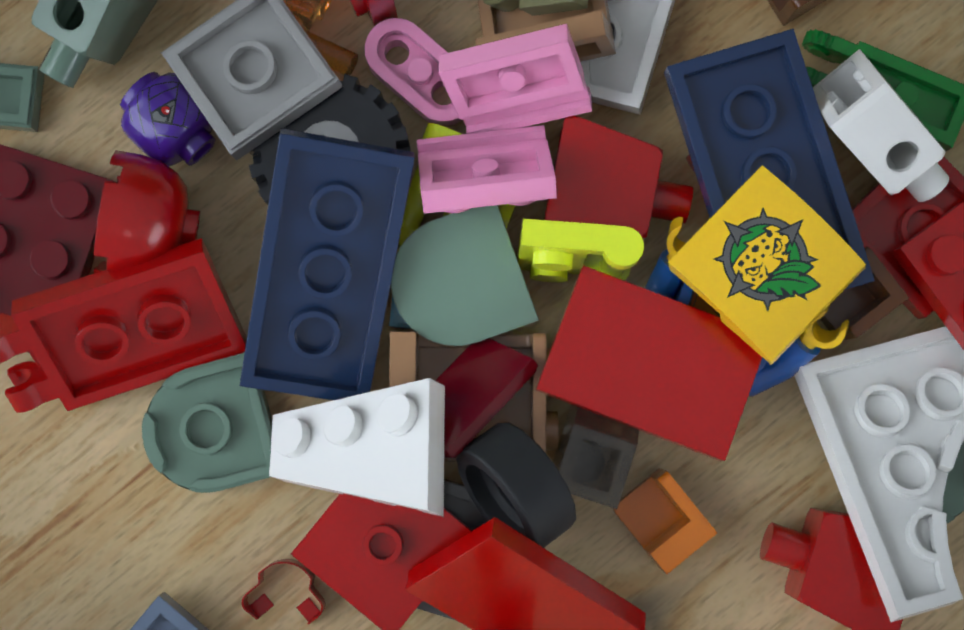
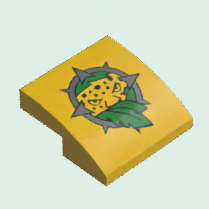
M763 165L668 261L670 271L720 313L721 321L771 365L866 266L857 253L821 216Z

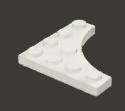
M945 326L801 366L794 377L890 621H898L952 605L962 600L963 596L954 573L948 546L947 513L942 512L947 475L953 469L958 452L964 441V350Z

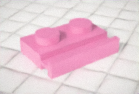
M567 24L439 55L438 73L459 119H463L466 125V134L522 128L592 112L591 91L586 85L584 71Z
M544 125L417 140L420 188L424 214L434 212L461 213L471 208L503 204L523 206L538 200L557 198L555 172Z

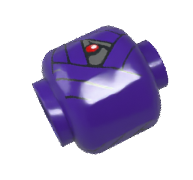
M157 72L148 73L134 83L121 100L120 106L124 111L121 126L125 135L148 157L160 160L169 167L181 161L191 166L201 160L215 144L216 139L210 134L213 128L175 73H167L161 76Z

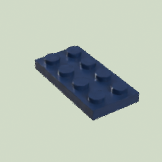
M794 28L667 66L664 75L709 218L763 165L821 216L865 262V269L846 289L875 281Z
M281 128L239 386L328 400H338L370 392L414 165V152Z

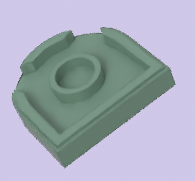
M498 205L471 208L465 212L452 213L430 221L415 230L404 241L396 255L391 280L395 305L405 322L415 332L430 341L449 346L470 345L539 321Z
M245 353L193 366L173 374L166 379L149 404L147 413H145L142 421V439L146 454L158 472L182 488L199 493H210L271 477L269 476L273 420L265 390L239 386Z

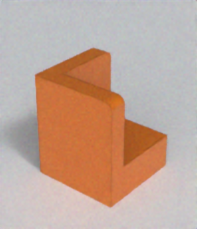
M660 468L613 506L614 513L665 574L670 573L717 534L716 530L669 472Z

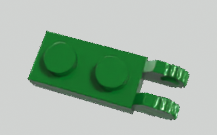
M810 29V31L806 32L802 42L804 49L831 63L842 64L860 49L929 130L945 151L953 148L964 121V84L862 41L854 44L838 36H833L830 33L816 29ZM806 66L812 87L828 75Z

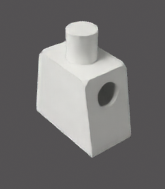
M860 49L813 87L820 112L829 127L890 195L897 194L906 188L918 202H925L938 195L949 182V176L937 163L944 157L946 151Z

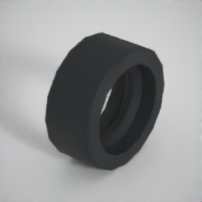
M511 423L495 424L470 442L457 456L458 471L463 484L487 522L496 517L544 548L571 528L576 521L574 500L568 485L557 467L540 445L527 433Z

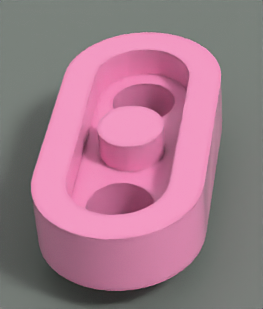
M386 19L374 26L366 38L364 48L365 57L372 74L427 122L441 126H451L461 122L463 119H459L452 103L439 105L432 98L434 91L444 86L438 73L439 55L448 52L417 25L406 19ZM394 47H403L409 52V56L404 63L395 65L387 61L386 55L388 51Z

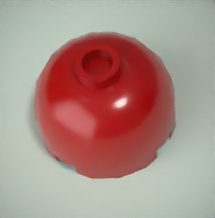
M115 150L111 157L110 165L123 168L121 175L117 176V183L105 181L94 243V256L107 258V262L102 261L93 269L94 273L106 269L107 271L121 270L140 265L161 256L173 247L197 240L201 211L189 209L187 186L179 174L160 160L141 154Z

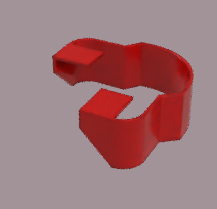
M281 559L272 562L258 573V584L242 598L243 609L257 620L272 608L274 604L265 593L250 605L248 603V595L264 581L265 569L280 563L292 564L301 568L310 577L309 590L321 604L320 612L308 597L296 607L308 621L307 624L309 625L322 614L326 607L325 599L313 585L315 574L298 560Z

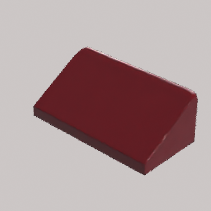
M488 338L470 344L435 380L445 386L444 458H456L535 374L536 368L539 365L533 358Z

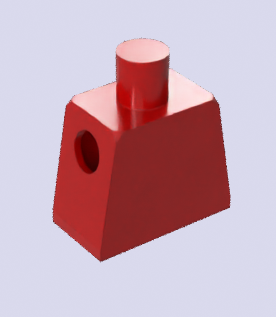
M574 115L564 118L554 164L557 198L547 199L544 220L627 226L639 232L644 241L647 238L651 217L673 221L677 217H683L682 223L686 224L693 199V187L658 180L663 157V150L661 148Z
M810 508L806 515L802 532L773 522L768 525L760 547V559L790 569L784 593L852 630H900L903 619L894 622L890 621L848 513Z

